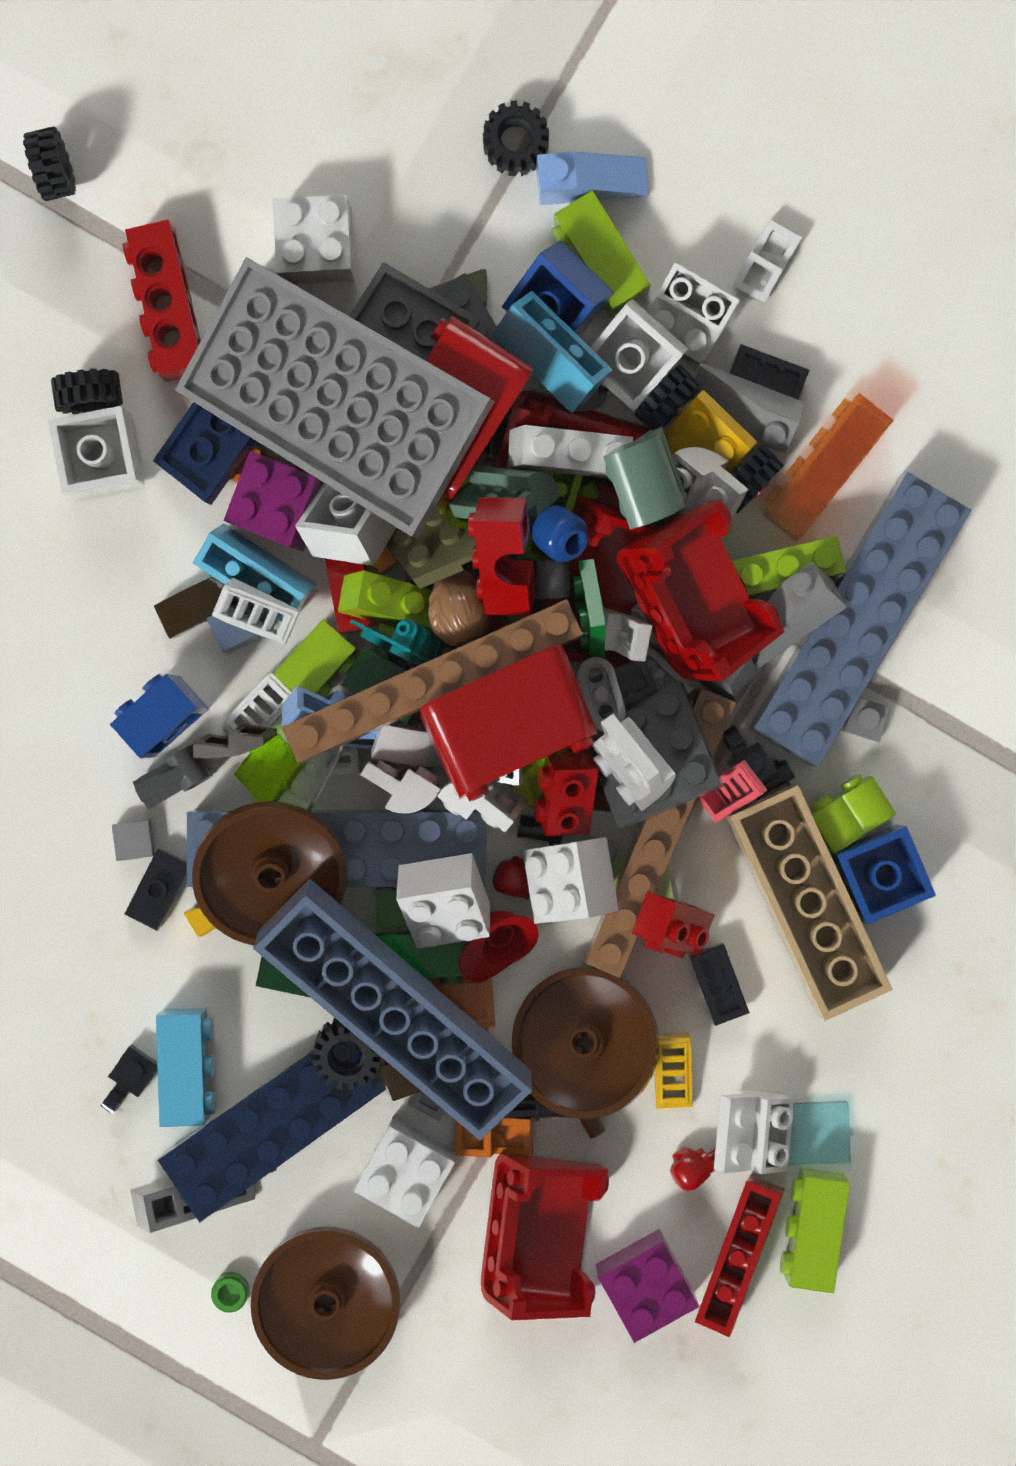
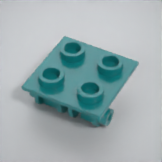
M411 619L400 621L391 639L354 620L350 622L363 629L360 637L417 666L437 658L442 648V639Z

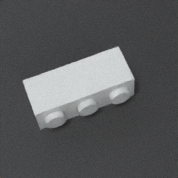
M522 425L510 430L507 468L608 478L603 456L620 445L633 442V437Z

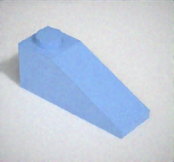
M575 151L537 155L536 173L539 206L572 203L592 190L598 200L649 195L646 157Z

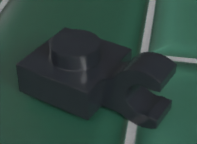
M734 725L724 731L723 741L734 755L733 758L727 761L729 768L745 760L763 785L779 776L777 768L758 742L748 748Z
M131 1044L108 1077L115 1081L116 1085L100 1106L113 1114L118 1110L129 1092L139 1097L158 1071L157 1061Z

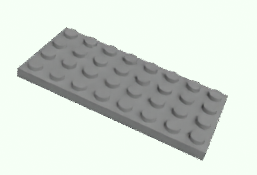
M245 257L175 391L417 539L495 403L489 397L248 257Z

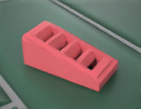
M743 760L720 773L724 787L698 797V800L713 820L718 822L764 794L767 789L748 763Z

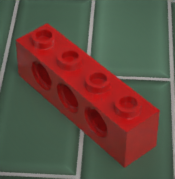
M169 220L125 229L128 242L122 243L123 252L127 264L134 267L136 278L131 279V286L136 301H142L144 314L139 315L140 325L144 336H150L153 349L147 351L152 372H158L165 382L181 379L201 342L176 230ZM153 260H163V266L159 272L154 274L147 273L148 265ZM163 295H170L172 297L171 304L166 309H156L155 305L158 298ZM179 331L180 338L176 344L172 346L164 345V337L168 332Z
M751 1174L746 1180L697 1313L696 1323L730 1338L785 1191L784 1188Z

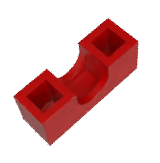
M479 497L475 513L469 514L468 533L470 537H475L476 543L473 547L472 563L473 567L479 569L480 573L476 587L477 598L483 599L485 615H531L536 595L533 562L516 561L507 556V554H524L530 532L526 498Z

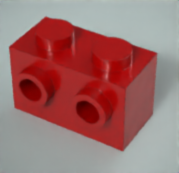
M573 751L555 752L545 757L544 767H539L538 785L541 792L540 799H536L534 802V817L536 822L541 823L546 836L590 834L599 769L589 751H580L575 754Z
M647 891L631 934L645 939L644 947L662 954L666 952L679 958H684L685 953L700 956L702 948L705 947L709 940V930L715 914L689 903Z

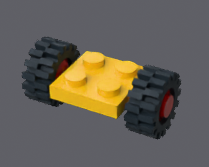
M678 365L651 391L635 410L634 415L650 430L663 428L672 418L676 419L664 433L673 455L684 448L699 447L716 452L729 460L725 470L732 474L737 471L733 477L749 489L736 511L738 514L770 484L769 481L785 465L765 445H762L742 466L744 462L741 459L753 448L757 441L704 390L686 407V403L702 385L683 366Z

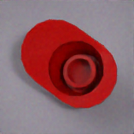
M496 910L490 912V937L474 939L466 944L460 954L458 964L460 973L466 980L472 982L486 981L496 976L512 963L531 952L539 937L538 926L534 924L532 919L525 916H516L511 911Z

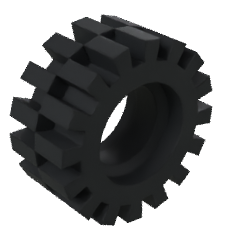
M517 100L510 101L509 107H506L505 103L498 105V111L492 110L489 114V120H485L483 126V149L485 155L488 156V162L491 166L495 164L497 171L503 173L504 170H507L508 176L514 177L515 172H521V176L527 175L530 168L532 171H535L537 155L546 154L549 146V128H547L545 117H540V110L536 107L531 110L530 103L524 101L523 106H517ZM520 126L529 133L530 143L524 150L514 152L508 150L503 145L501 138L504 131L509 127Z
M52 126L25 133L23 135V145L26 149L24 152L29 162L27 164L32 172L33 182L36 183V189L41 194V198L45 201L75 195L76 186L74 184L75 177L72 174L73 168L69 162V154L65 150V143L61 140V134L57 131V128Z
M81 369L77 370V372H64L65 375L58 374L56 377L51 378L56 412L79 414L121 406L123 404L119 373L115 370L101 369L97 371V369H90L89 371H84Z
M333 1018L332 1024L329 1022L325 1023L322 1032L319 1030L317 1034L312 1061L313 1066H317L316 1073L318 1076L325 1075L324 1082L330 1086L334 1080L337 1082L336 1088L342 1090L343 1083H348L349 1090L356 1089L357 1082L364 1086L368 1083V1077L374 1078L377 1068L379 1069L381 1056L336 1018ZM351 1041L361 1048L362 1056L355 1063H343L336 1059L333 1048L339 1042Z

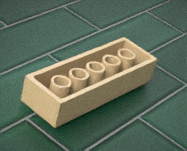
M791 784L742 806L726 816L816 1014L826 1021L893 990L799 785Z

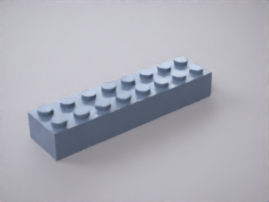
M909 472L900 476L845 566L846 572L841 574L835 582V586L846 603L847 608L801 639L748 729L808 765L819 767L972 510Z
M193 810L187 812V887H193V862L202 837L219 818L232 810ZM308 810L322 819L332 829L341 843L346 859V887H397L398 865L472 853L483 885L486 887L487 823L482 819L481 813L478 811H473L466 820L461 815H455L448 810H419L413 813H396L390 810Z
M311 879L259 929L253 947L256 952L477 1139L481 1140L532 1092L530 1068Z

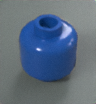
M564 506L546 508L536 518L531 530L534 545L557 562L573 560L584 551L587 545L588 527L585 521Z

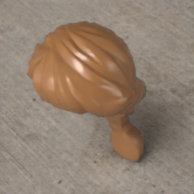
M463 570L435 582L429 597L427 619L429 620L431 631L442 639L445 644L455 646L456 648L483 637L488 631L491 615H485L483 599L477 598V582L468 570Z

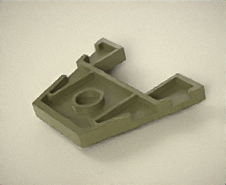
M468 475L452 499L441 496L418 539L396 528L386 545L419 589L463 571L464 567L462 564L472 561L473 547L476 545L475 537L469 536L468 528L459 518L453 517L452 511L449 508V504L471 484Z

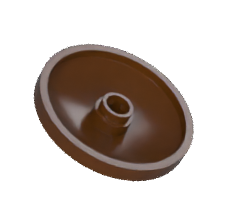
M274 801L247 804L219 818L202 837L195 853L192 869L194 895L204 916L223 934L236 941L253 946L259 929L309 879L315 882L340 905L347 884L344 851L332 829L317 815L302 807Z
M594 968L567 969L544 979L524 999L513 1025L512 1054L531 1069L532 1092L530 1094L543 1106L566 1117L577 1119L599 1118L611 1115L627 1107L647 1087L658 1060V1027L653 1012L645 998L625 979Z
M337 1227L306 1229L282 1241L263 1262L256 1276L251 1294L252 1322L256 1335L264 1349L277 1363L287 1370L311 1379L331 1380L344 1378L372 1364L390 1343L400 1312L398 1280L386 1256L365 1237L353 1231Z

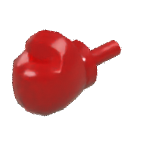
M513 856L511 860L501 861L493 875V888L500 893L528 900L530 893L524 859Z
M684 1147L672 1155L674 1162L671 1165L670 1173L675 1183L682 1190L687 1192L693 1191L711 1176L710 1173L715 1171L713 1161L715 1160L716 1148L707 1154L702 1148L694 1151L691 1148Z

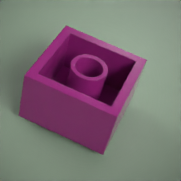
M250 451L223 521L286 547L304 551L306 544L295 525L323 482L313 475Z
M660 1229L596 1264L598 1279L634 1343L700 1307L692 1286Z

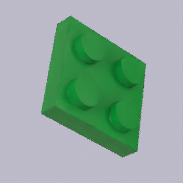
M594 559L579 561V576L572 577L574 596H572L575 618H579V626L583 634L579 639L581 651L587 650L589 657L597 656L605 659L606 623Z

